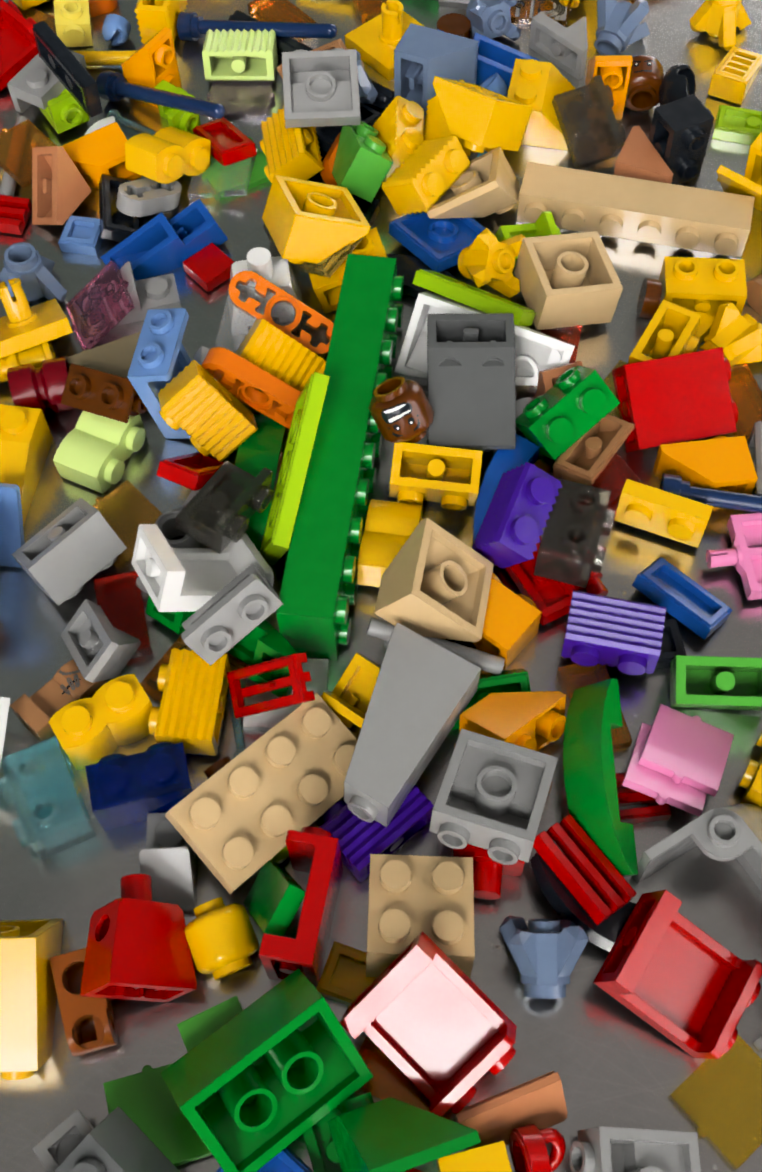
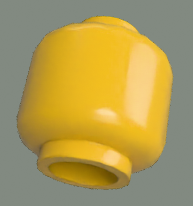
M219 897L193 909L196 919L186 925L184 932L198 972L202 974L212 973L214 979L219 980L253 964L250 956L257 951L259 944L243 905L233 903L225 906L222 897Z

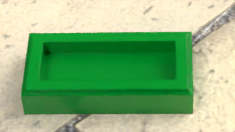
M270 860L261 868L243 904L263 933L284 937L305 897V891L282 865Z

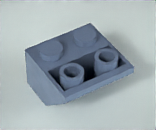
M410 23L394 49V98L399 95L409 101L418 103L424 109L425 118L427 115L426 110H428L426 107L428 105L427 101L436 96L432 84L435 76L458 81L464 80L465 82L476 84L479 41Z

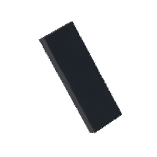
M45 21L34 24L32 29L39 57L88 116L90 115L92 118L103 113L97 82Z

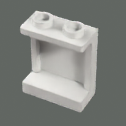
M139 524L131 564L158 612H196L252 563L264 574L272 587L274 583L272 568L265 561L242 527H232L226 548H171L157 524Z

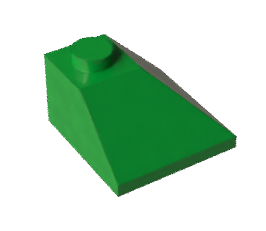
M371 1092L342 1102L340 1104L342 1114L327 1121L342 1172H404L481 1143L479 1134L475 1129L392 1097L374 1103Z

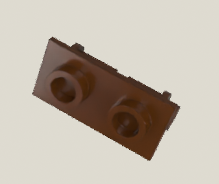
M73 363L70 364L61 404L124 423H128L130 415L137 416L147 411L129 379Z

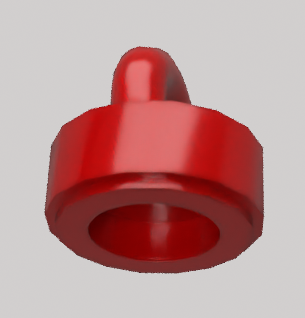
M529 1124L512 1130L509 1139L510 1151L516 1172H552L559 1167L564 1159L566 1144L564 1136L557 1129L545 1128L539 1130L536 1125ZM551 1143L552 1150L548 1155L546 1144Z

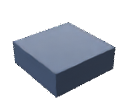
M71 215L66 221L58 241L61 252L97 256L104 239L100 238V219Z

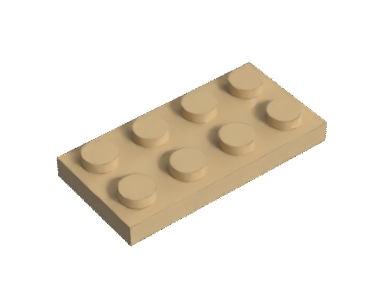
M317 692L314 694V701L302 703L168 810L165 815L229 894L234 892L287 846L285 840L288 830L301 832L303 827L310 826L344 797V781L357 739Z

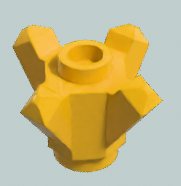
M705 0L689 20L692 31L707 32L711 37L719 38V47L724 51H729L732 46L736 45V27L741 31L751 24L742 5V0Z
M488 228L484 229L477 235L469 247H465L458 256V269L465 278L472 280L477 288L487 284L508 298L515 296L520 292V280L514 277L512 272L515 266V257L519 255L522 240L526 237L520 234L499 242L497 237Z
M727 302L719 305L710 332L704 338L705 343L698 348V351L722 347L724 357L728 359L731 368L738 364L762 361V324L747 313L742 316L733 303Z

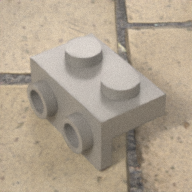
M70 50L82 66L86 68L84 55ZM39 54L7 83L15 110L20 113H24L31 105L45 110L48 107L47 102L58 97L65 89L64 85L39 57Z
M252 563L182 623L185 631L181 634V638L189 648L211 666L281 607L283 602L264 574Z

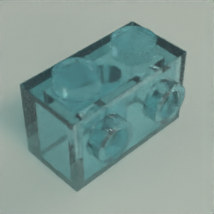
M56 736L2 758L1 764L5 776L0 778V788L9 806L12 804L16 805L20 818L13 821V827L23 848L30 846L42 860L97 836L69 758Z

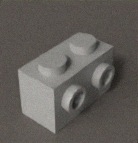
M80 497L11 555L41 591L60 606L65 600L75 597L82 590L83 585L98 572L113 565L117 556L126 550L127 547L99 510Z

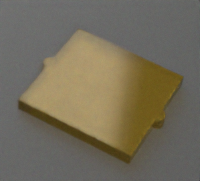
M737 1035L734 1045L726 1054L722 1055L720 1059H706L669 1096L697 1127L698 1137L700 1139L706 1137L734 1170H737L762 1144V1059Z

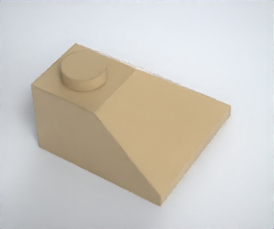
M501 147L471 160L470 167L427 212L430 219L483 218L493 213L502 214L509 211L518 202L520 184Z
M425 518L420 521L383 573L374 613L394 626L400 623L423 637L477 642L482 639L494 563L429 518Z

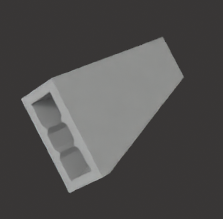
M397 623L392 630L344 781V802L347 803L348 809L365 822L372 823L375 820L385 827L389 825L459 719V714L465 710L477 692L481 672L480 667L400 623Z

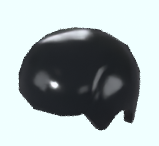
M678 64L672 66L666 72L658 90L660 106L692 94L695 95V74L689 65Z

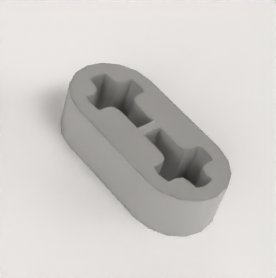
M148 178L125 182L118 187L116 208L123 214L131 217H144L174 210L179 206L182 186L178 181L161 184Z

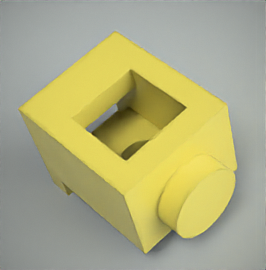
M54 0L55 27L59 39L66 47L93 46L89 0Z

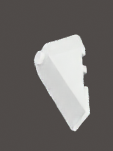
M429 291L419 293L394 372L405 376L427 378L428 314L487 313ZM514 325L516 386H537L539 371L569 364L575 345L525 326Z

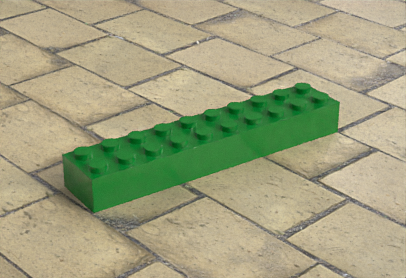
M348 254L324 371V375L330 376L289 545L279 595L283 605L276 610L280 633L288 640L297 653L306 652L308 658L338 661L340 645H348L351 631V618H348L349 605H355L358 585L357 579L354 578L358 562L362 529H365L369 503H367L368 493H374L376 467H373L374 459L380 457L382 434L379 432V428L369 411V405L374 397L373 392L375 388L387 379L393 378V366L388 365L391 364V359H396L399 336L394 333H396L397 327H402L404 304L397 303V301L402 300L404 277L397 276V258Z

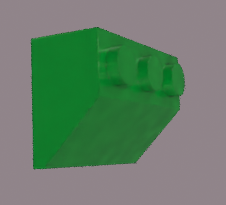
M299 968L160 1073L178 1107L224 1172H256L374 1077L325 998Z

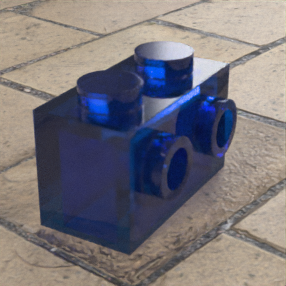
M161 742L151 745L145 752L128 756L112 754L101 758L96 764L85 766L92 812L104 831L147 821L148 813H165L196 789L191 762L183 742L177 744Z

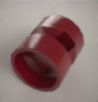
M66 356L43 360L40 368H35L31 363L8 368L7 377L14 405L42 409L44 415L47 408H51L55 413L77 409L61 404L70 368Z

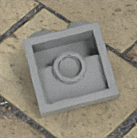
M333 48L323 51L299 49L293 52H281L285 128L360 125L356 49Z
M461 728L432 810L429 832L438 834V840L445 846L453 849H463L467 844L488 850V856L500 864L513 865L518 860L528 863L558 757Z
M598 1126L577 1131L578 1141L573 1142L569 1153L571 1172H701L697 1132Z

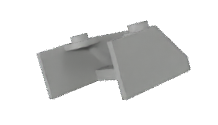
M741 803L705 812L644 851L637 864L638 875L632 876L638 884L698 846L711 859L717 861L736 859L762 892V808L751 803ZM762 1036L753 1042L759 1052L762 1051Z

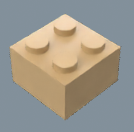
M598 231L523 238L514 275L520 280V290L527 307L536 312L533 321L536 330L611 322L623 291V286Z
M370 854L366 977L377 978L423 931L470 978L475 958L473 857Z

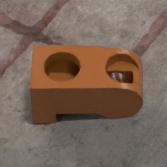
M86 948L49 958L67 1043L74 1057L118 1044L117 1025L111 1005L113 999L81 997V982Z

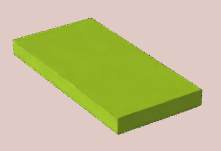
M317 372L311 374L296 401L260 548V554L271 565H275L289 549L330 376Z

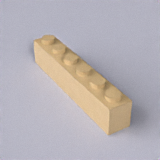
M527 162L519 193L516 222L535 223L542 212L551 211L555 224L560 229L579 232L598 231L599 235L742 258L751 229L755 197Z

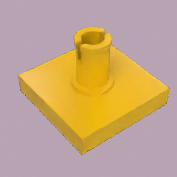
M387 0L386 4L383 2L380 15L344 35L346 48L356 49L360 52L361 60L388 81L394 79V49L410 23L424 26L403 11V4L398 0Z
M19 278L8 280L14 294L13 297L10 296L5 282L0 283V299L7 314L0 318V359L73 333L65 313L55 298L30 307Z

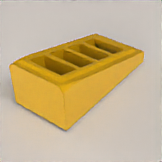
M732 46L712 75L708 95L741 105L762 67V55Z

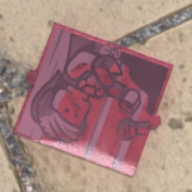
M110 261L65 305L72 322L71 329L76 333L83 350L92 349L135 307L127 290L129 283L122 278L117 264L113 261Z

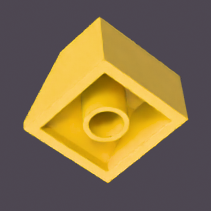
M516 58L507 97L533 107L521 145L573 151L583 96L552 63Z
M438 76L434 77L432 84L450 134L463 139L462 146L464 148L479 153L489 152L498 147H501L503 152L504 150L519 151L533 109L532 106L476 84Z
M274 175L262 219L283 259H288L289 262L294 264H303L304 262L320 264L369 233L371 226L347 187Z

